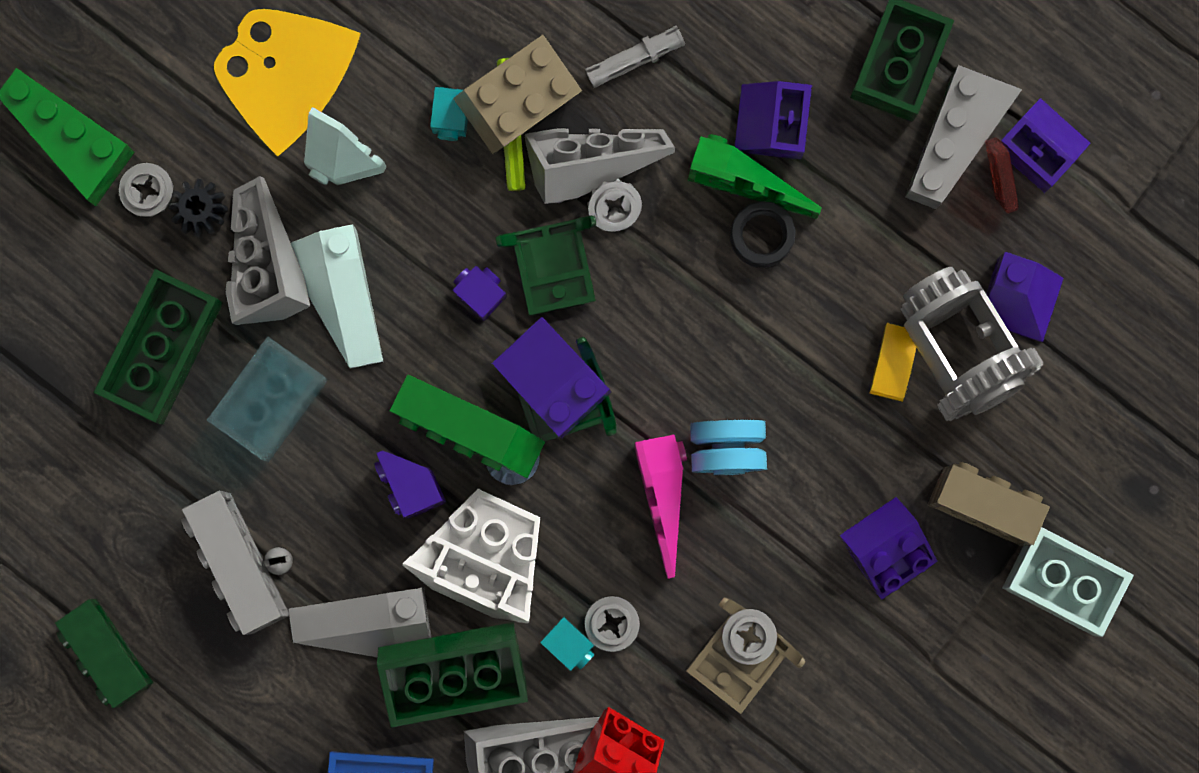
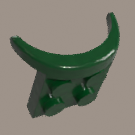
M590 215L547 226L503 234L495 238L498 247L515 248L529 316L596 302L581 232L596 226L595 216Z
M585 337L577 339L576 344L580 351L581 359L605 384L589 342ZM518 393L530 432L545 442L560 438ZM609 395L566 435L600 424L604 425L607 437L615 435L617 425Z

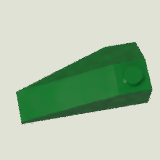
M709 134L708 138L700 137L688 181L757 202H773L787 211L814 219L818 218L822 207L736 147L727 144V139L713 134Z

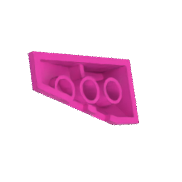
M675 435L643 440L634 444L667 579L675 577L683 474L682 462L687 461L683 441L676 442Z

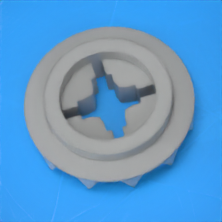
M141 163L128 169L122 176L119 184V196L124 207L137 216L153 217L160 212H164L165 208L173 200L174 185L169 174L163 168L152 163ZM151 180V187L159 195H148L146 200H142L143 194L134 185L139 187L140 185L146 186Z
M619 179L609 183L603 181L601 187L597 190H592L590 201L587 202L589 216H595L596 226L611 232L620 231L631 226L639 217L642 208L639 192L631 183H625ZM620 198L619 202L623 210L613 207L609 211V206L605 200L616 201Z
M610 596L599 599L589 608L585 617V631L589 640L596 647L605 651L614 652L625 649L635 640L639 631L640 623L637 611L628 601L620 597ZM605 610L613 618L626 616V619L622 620V623L618 625L619 638L611 630L598 631L606 623Z
M743 609L732 614L723 626L721 642L726 653L733 660L741 664H758L767 659L775 648L777 641L775 625L761 611ZM753 625V634L758 639H761L762 642H749L744 648V639L736 634V631H748Z

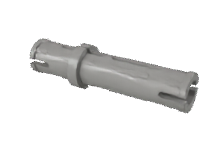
M673 26L651 38L648 36L641 39V43L613 55L598 64L585 68L593 88L650 61L655 63L659 61V57L685 46L678 27Z

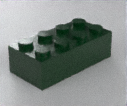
M155 269L93 393L163 425L223 303L217 298Z
M514 622L378 647L377 668L391 728L528 702L527 683Z

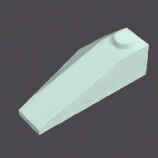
M311 108L308 114L304 158L305 165L311 170L309 176L324 185H327L328 181L340 185L381 174L385 171L386 165L376 155H373L371 158L369 154L372 150L368 146L361 144L358 141L359 138L343 124L317 109Z
M354 225L319 231L292 242L291 246L304 275L308 297L349 368L383 362L358 233Z

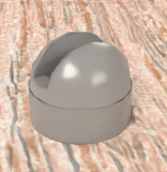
M280 547L270 549L264 558L266 569L275 575L287 573L293 563L291 553ZM285 556L286 563H277L270 566L269 559Z

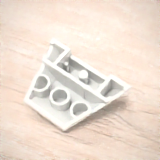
M477 489L449 517L448 521L403 563V566L432 590L488 616L529 623L540 517Z

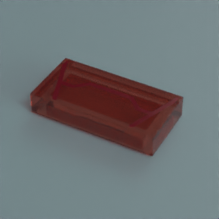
M997 137L986 140L985 144L995 198L1006 213L1016 211L1019 205L1009 151Z

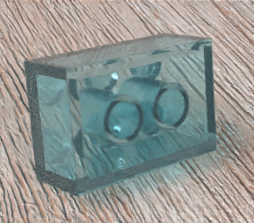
M267 337L207 421L258 458L269 463L328 379L273 339Z

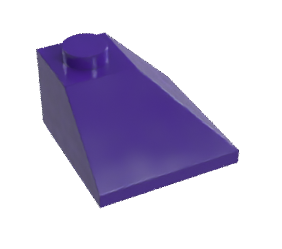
M1004 252L997 259L986 295L1009 332L1043 342L1064 278L1035 261Z

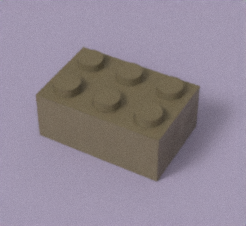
M541 35L464 89L453 99L488 149L494 154L582 90L545 36Z
M964 462L955 463L942 469L928 506L1019 546L1035 544L1050 506L1041 503L1043 500L1042 496L1028 490H1023V492L1013 491L1009 489L1011 486L1010 482L996 476L983 478L977 475L979 469Z

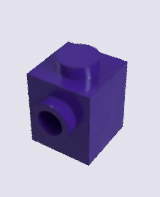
M477 266L471 271L465 268L453 282L456 285L453 289L454 294L483 321L507 298L506 293L498 286L501 280L487 267L483 271Z

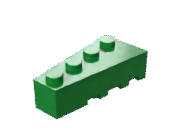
M17 68L0 89L1 102L90 203L97 206L135 151Z
M408 374L390 409V412L401 417L398 424L415 432L421 427L427 430L426 437L442 445L448 440L455 444L453 450L469 458H472L475 453L483 457L481 460L482 464L497 471L504 467L525 478H528L545 444V441L519 425Z

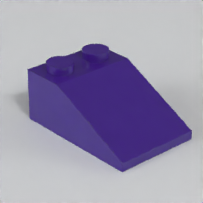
M543 317L492 362L498 371L561 439L612 393Z

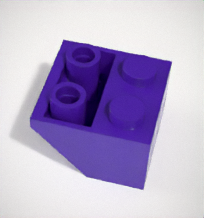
M781 81L742 84L735 147L741 152L748 154L802 159L805 152L812 85Z
M1040 98L996 145L995 149L1045 193L1078 159L1090 142Z
M383 450L376 453L379 461L374 463L380 480L385 484L389 483L393 493L388 495V499L395 514H402L404 518L411 519L447 503L433 471Z
M897 497L840 535L851 557L881 600L938 562L917 520Z

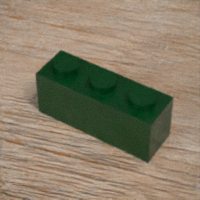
M88 599L55 622L59 629L56 632L57 637L65 648L73 649L79 658L75 661L76 665L85 677H92L98 686L95 692L105 706L110 704L113 709L121 707L154 684L97 599Z

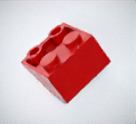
M607 707L579 751L573 773H657L665 740L612 708Z

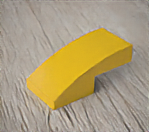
M890 323L886 324L878 360L875 364L870 394L903 402L916 352V346L905 327Z

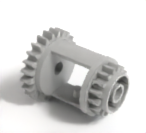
M953 267L942 269L926 277L903 295L906 303L902 304L901 311L907 319L904 327L945 393V398L940 400L937 406L946 421H952L955 418L959 419L971 412L977 415L995 407L1025 386V379L1034 375V372L1040 370V367L1044 365L1035 348L1022 351L1019 349L979 282H971L963 270L956 273ZM969 305L981 325L976 327L979 337L983 339L989 336L999 354L983 361L957 378L928 329L949 319Z

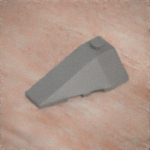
M424 588L288 609L293 643L377 657L378 647L431 638Z
M600 717L495 725L464 731L469 773H565L569 770H574L579 751Z

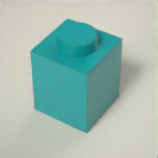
M435 87L430 127L432 133L438 134L437 138L456 141L458 136L466 137L468 119L453 99L463 90Z
M565 617L540 642L570 671L575 666L581 670L594 656L590 651L594 644Z

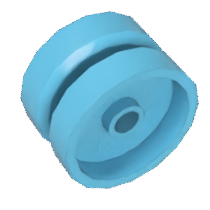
M719 420L690 424L692 443L696 445H712V449L699 450L691 455L693 473L740 475L745 474V472L767 470L766 452L758 448H745V444L760 443L766 439L765 421Z

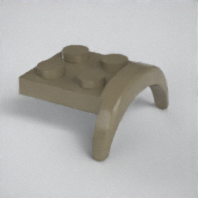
M723 598L719 606L730 613V615L686 671L741 714L785 657L798 668L805 664V659L787 640L777 633L775 648L764 661L758 664L746 665L733 660L727 655L721 642L723 626L732 614L746 608L729 598ZM753 625L748 631H736V634L744 639V648L749 642H762L761 639H758L753 634Z

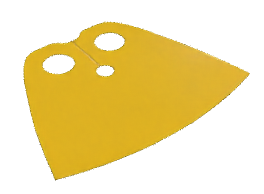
M257 9L245 15L238 26L236 41L222 49L214 62V70L220 85L254 132L278 157L307 130L308 114L313 107L322 112L330 101L348 69L361 33L316 18L279 10ZM257 22H265L271 27V36L265 42H256L250 35L251 27ZM241 56L247 60L248 70L243 76L234 77L228 73L227 63L232 57ZM273 57L276 62L273 68H266L264 66L265 58Z

